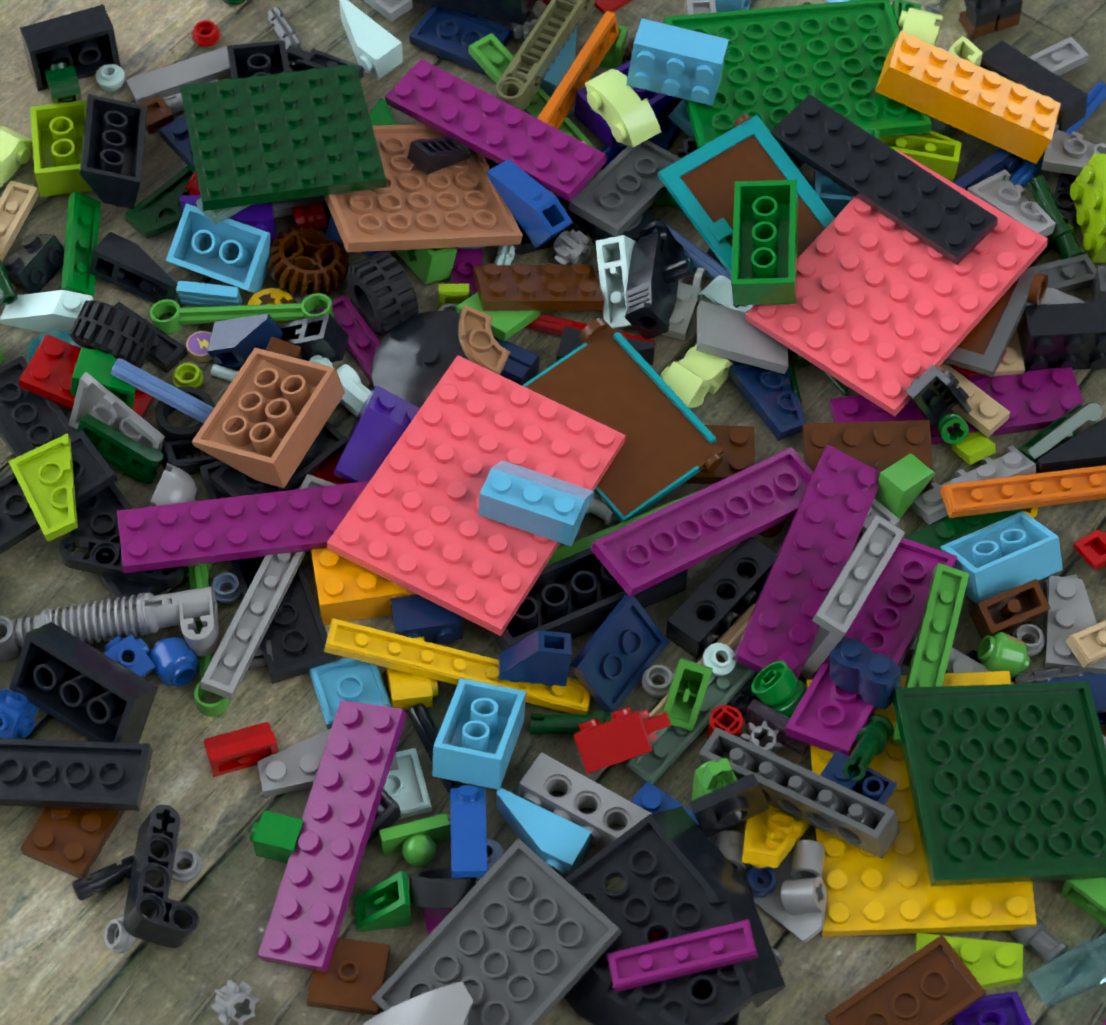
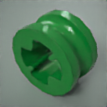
M956 412L944 414L937 423V430L946 443H961L968 435V424ZM956 423L959 428L956 431L953 429V433L950 434L947 428L950 425L953 427V424Z

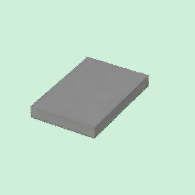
M700 301L697 307V351L785 374L788 368V348L747 322L746 312Z

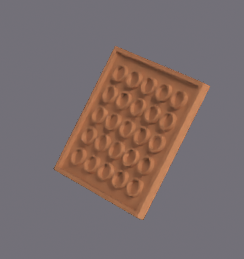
M425 124L372 126L386 176L385 188L323 195L347 252L520 245L523 236L512 212L486 175V172L491 169L483 155L464 146L471 152L469 159L428 175L407 159L412 141L447 137Z

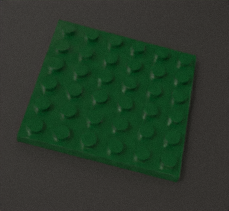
M356 64L180 86L203 211L386 187V176Z
M1089 681L894 689L892 701L931 886L1106 878V748Z

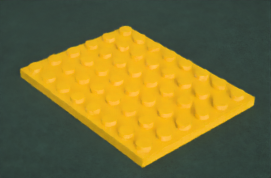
M1010 671L945 674L942 686L1011 684ZM901 675L900 688L905 687L907 675ZM813 679L807 680V688L810 686ZM893 702L887 709L877 708L874 714H881L889 718L894 728L896 715ZM891 738L887 741L883 752L874 756L868 766L873 771L897 783L896 789L885 806L896 811L900 832L884 857L881 859L815 827L816 842L821 843L825 847L822 880L826 887L827 900L822 937L1002 931L1037 925L1032 881L950 886L930 885L903 749L891 744ZM810 745L812 772L820 775L834 754Z

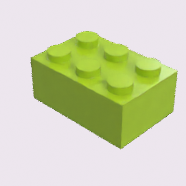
M87 100L30 106L34 171L40 197L69 194L74 191H93L80 176Z
M1094 153L1079 176L1072 183L1070 197L1074 200L1077 210L1076 219L1083 234V247L1087 251L1092 263H1106V154Z

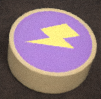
M198 331L187 339V352L192 360L207 362L213 359L207 352L212 333Z

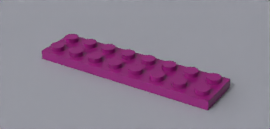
M420 59L384 96L387 105L492 161L501 164L510 159L544 188L570 202L607 162L605 153L423 59Z
M1057 367L1028 371L1024 374L999 375L983 380H969L1010 411L1009 419L990 436L1044 429L1075 405L1084 403L1072 368ZM862 395L830 399L829 403L834 423L926 420L911 399L896 416L891 415ZM965 420L969 428L968 433L979 431L977 428H975L973 425H971L968 421ZM954 423L953 427L950 425L947 430L951 434L953 429L956 431L959 427ZM930 424L931 445L946 443L937 430V424L935 426Z
M830 445L825 447L732 660L758 673L773 662L783 661L792 669L795 677L799 678L820 628L812 620L851 555L879 486L877 482L880 471Z
M790 447L593 541L590 550L629 597L795 516L814 472Z
M369 481L117 511L123 571L124 573L326 548L328 540Z
M902 537L843 637L853 638L864 643L872 653L885 655L894 660L900 667L918 635L934 568L938 563L955 568L957 566V556ZM829 654L787 723L785 734L833 754L837 750L850 757L856 747L857 733L867 725L869 717L875 713L877 708L867 704L858 693L845 691L833 683L830 678Z
M340 700L302 817L304 824L294 854H290L258 953V957L262 961L327 972L381 800V793L385 787L407 714L403 709Z

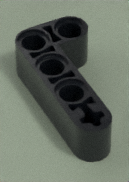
M161 804L153 808L138 830L123 916V926L135 938L168 948H178L185 943L197 928L199 916L192 906L168 898L180 829V816L173 807Z

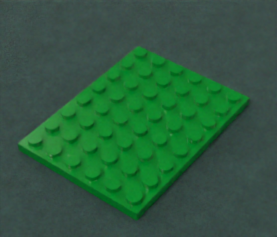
M856 0L664 17V24L729 39L721 79L713 106L684 99L698 149L735 128L733 123L744 114H748L750 118L758 115L768 130L771 131L809 94L863 130H879V137L928 133L931 130L932 123L928 115L875 92L886 56L900 33L889 0Z

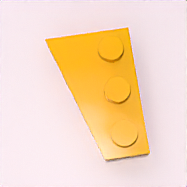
M769 805V810L745 820L742 862L749 863L758 868H777L810 824Z

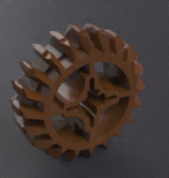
M300 225L295 231L289 227L286 233L279 232L278 237L273 239L270 244V259L267 264L268 274H271L273 283H279L280 290L289 288L291 295L297 292V288L301 289L302 297H305L306 294L312 295L316 293L328 295L330 290L337 291L339 285L343 284L346 279V273L349 268L346 249H344L342 244L325 238V228L317 231L313 225L310 229H304Z

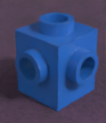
M132 634L125 639L119 635L104 646L107 651L104 653L106 656L142 678L150 674L155 667L148 657L151 653L148 646L141 638L135 640ZM122 657L128 658L131 662H124Z
M7 689L0 690V738L22 739L29 736L35 727L34 717L38 707L28 702L27 697L21 693L11 692Z

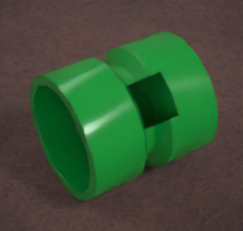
M783 661L773 662L763 668L751 685L752 692L761 702L768 706L769 711L783 725H787L808 689L802 681L795 677V673Z

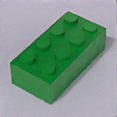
M797 180L735 181L731 274L734 305L796 304L798 247Z

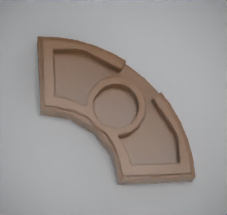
M464 305L458 323V336L466 357L469 361L500 375L509 358L510 351L500 346L493 337L491 330L493 316Z

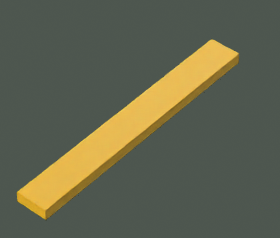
M332 618L324 649L326 653L458 685L460 678L523 690L526 691V703L570 714H587L591 694L580 680L567 677L566 686H547L538 683L499 680L498 659Z

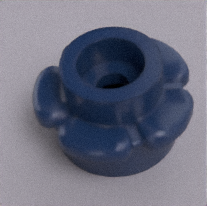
M750 865L746 869V875L743 876V879L751 884L754 889V897H766L767 893H772L776 889L777 880L775 872L771 867L758 868ZM758 877L763 880L761 884L757 882Z

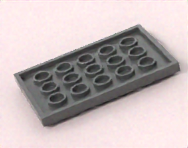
M518 838L375 993L372 999L386 1011L421 994L462 981L473 999L472 1007L467 1016V1025H539L618 938L622 931Z

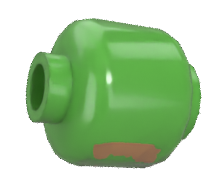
M1001 631L991 636L987 635L980 643L977 652L980 664L987 670L992 672L1010 671V679L1015 678L1019 673L1025 672L1030 661L1025 642Z

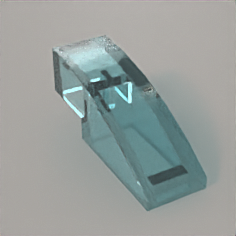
M1106 933L1092 942L1089 939L1027 975L1046 1007L1065 1001L1106 982Z

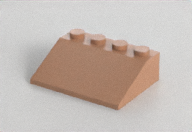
M254 348L193 439V445L256 481L285 488L345 394L336 368Z

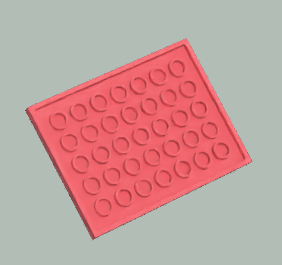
M899 150L897 151L898 153L998 218V225L956 265L857 197H854L797 258L796 304L754 305L746 313L747 322L893 416H896L910 400L905 391L911 386L914 379L921 376L932 364L936 368L941 366L1047 247L1048 241L1046 237Z
M457 355L327 542V550L501 636L560 543L479 515L480 492L491 468L503 460L594 491L625 443L626 435Z

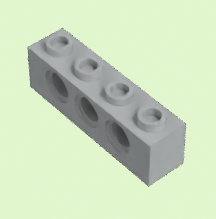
M542 752L519 783V797L591 831V844L595 845L599 843L607 847L646 816L652 814ZM559 791L564 793L565 795L562 797H553L550 794L552 792ZM582 808H591L594 810V812L591 814H584L579 810ZM619 824L624 829L615 831L610 829L609 826Z

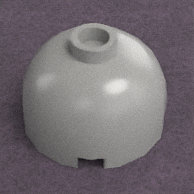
M167 463L149 507L197 501L195 500L197 492L195 481L185 471Z

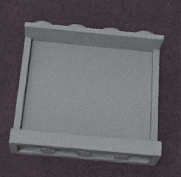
M877 514L812 620L820 628L800 673L807 680L814 675L830 652L846 634L905 534L904 531Z

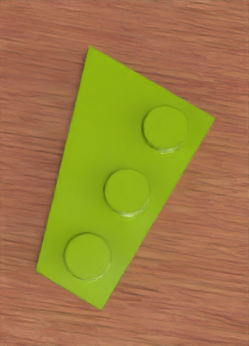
M68 433L8 461L47 542L78 528L71 439Z
M917 933L914 953L940 935ZM943 935L984 990L1021 983L1023 978V944Z

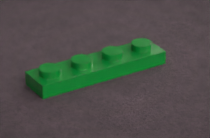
M74 191L69 196L61 290L94 297L95 276L89 273L93 250L98 245L101 202L77 191Z

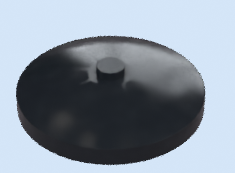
M451 311L424 312L414 315L402 323L400 322L399 325L391 329L380 342L373 357L372 380L374 387L378 385L421 408L457 355L469 360L461 347L458 336L460 313Z

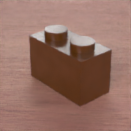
M1034 579L977 603L969 611V614L983 640L987 635L991 636L998 631L1004 633L1040 618L1051 608L1038 580Z

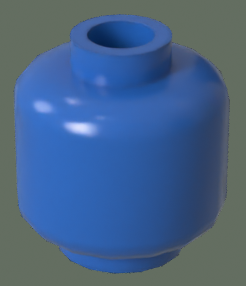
M180 637L159 640L153 646L149 656L155 665L153 672L166 686L181 687L190 683L196 676L199 664L198 658L186 641Z

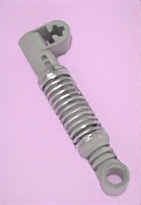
M213 586L156 596L150 592L140 593L137 597L131 595L130 599L127 596H124L122 600L117 597L115 601L110 598L108 602L103 599L100 604L98 601H94L93 605L87 602L85 606L80 603L78 607L73 604L71 608L65 606L63 610L57 607L56 611L51 608L41 611L39 615L34 616V619L32 616L26 617V621L24 618H19L16 621V619L9 620L7 617L0 616V637H3L0 639V660L2 661L12 659L21 651L27 632L50 622H53L85 643L88 640L89 644L93 643V639L97 643H100L101 638L107 642L108 637L113 640L116 635H121L122 638L123 634L128 637L130 633L136 637L138 632L142 636L144 634L151 635L157 633L160 628L181 625L187 645L197 656L210 655L220 645L218 608ZM195 622H202L204 628H202L201 633H199Z

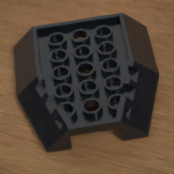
M683 807L649 814L564 878L622 931L618 938L564 996L576 1014L592 1025H723L749 1003L753 1002L759 1008L786 987L747 882ZM620 877L625 880V886L619 892H610L606 889L608 881L612 878ZM749 919L758 958L627 990L615 991L607 958L608 953L649 944V937L656 930L666 931L669 934L668 939ZM699 984H708L713 988L712 995L708 999L698 1000L693 996L695 987Z

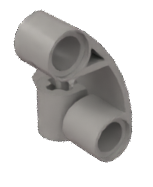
M721 831L716 835L715 846L743 878L746 875V869L751 865L742 862L744 835L736 831ZM812 840L797 841L794 845L793 853H788L777 868H772L777 880L776 889L772 893H767L766 897H754L755 904L805 943L823 930L827 900L826 887L822 880L825 847L821 843ZM760 877L757 878L759 884L763 882Z
M461 981L404 1001L362 1025H467V1016L472 1007L473 999Z

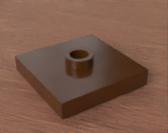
M337 937L327 972L316 970L312 972L307 1006L377 1016L380 1006L372 997L385 983L391 951L390 945Z

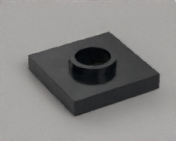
M752 773L689 803L703 832L708 837L770 809L759 783Z

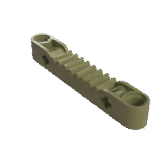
M551 0L497 82L496 98L524 112L537 93L542 79L545 78L546 71L549 72L551 63L554 64L556 56L560 55L561 48L565 47L566 40L569 41L570 34L574 33L575 26L579 25L580 19L582 20L586 17L596 0Z

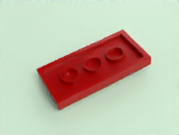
M46 334L20 377L19 387L73 409L76 396L70 395L71 382L81 348ZM136 388L133 411L144 419L155 398Z

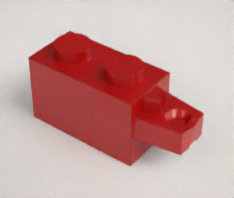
M629 706L612 712L611 716L613 719L600 723L598 718H594L579 724L580 730L576 731L573 736L587 774L651 752L653 750L651 741L658 739L655 731L672 724L668 712L665 711L650 717L648 710L640 711L639 709L632 712Z

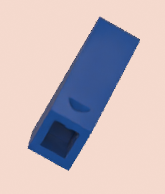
M510 159L486 172V175L535 248L553 239L573 223L557 197Z

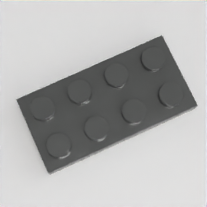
M649 140L635 147L628 145L569 202V211L614 237L620 236L667 190L658 178V172L681 158Z

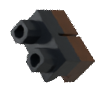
M964 0L967 9L960 12L959 22L972 40L994 33V30L997 32L1019 25L1023 1Z

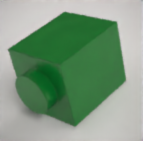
M264 810L260 822H254L250 833V841L253 842L255 855L288 863L290 854H294L304 820Z

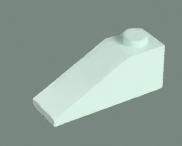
M340 0L341 21L358 65L363 66L364 72L371 74L379 80L403 63L402 42L351 2Z
M625 235L596 241L600 288L605 300L603 316L604 320L613 329L632 326L625 319L626 288L632 252L637 242Z
M66 290L17 295L18 298L15 302L5 306L0 317V324L42 333L57 330L71 332L86 300H93V296Z

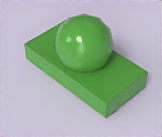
M444 813L381 829L379 836L383 857L402 852L405 860L415 867H424L431 863L436 854L435 843L451 840L450 823L447 814Z

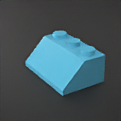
M186 203L166 261L252 293H257L261 290L268 271L270 233L229 218L215 225L196 206Z
M502 460L491 468L479 496V515L572 546L593 498L594 491Z
M1024 511L940 546L941 551L957 556V566L955 569L969 573L965 595L976 604L1034 579H1046L1049 575L1063 570L1059 537Z

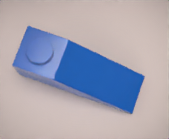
M464 785L459 788H451L452 878L483 877L487 873L485 787L477 788L472 785Z

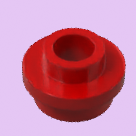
M209 20L199 21L192 31L193 42L201 47L213 46L221 37L219 28L214 22Z

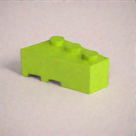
M932 130L928 133L879 137L880 141L895 151L899 150L949 181H955L962 142Z

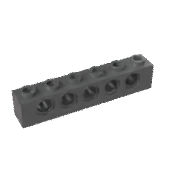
M717 727L698 753L702 764L708 761L719 762L721 759L727 758L737 780L751 773L755 775L768 805L881 859L900 832L895 810Z

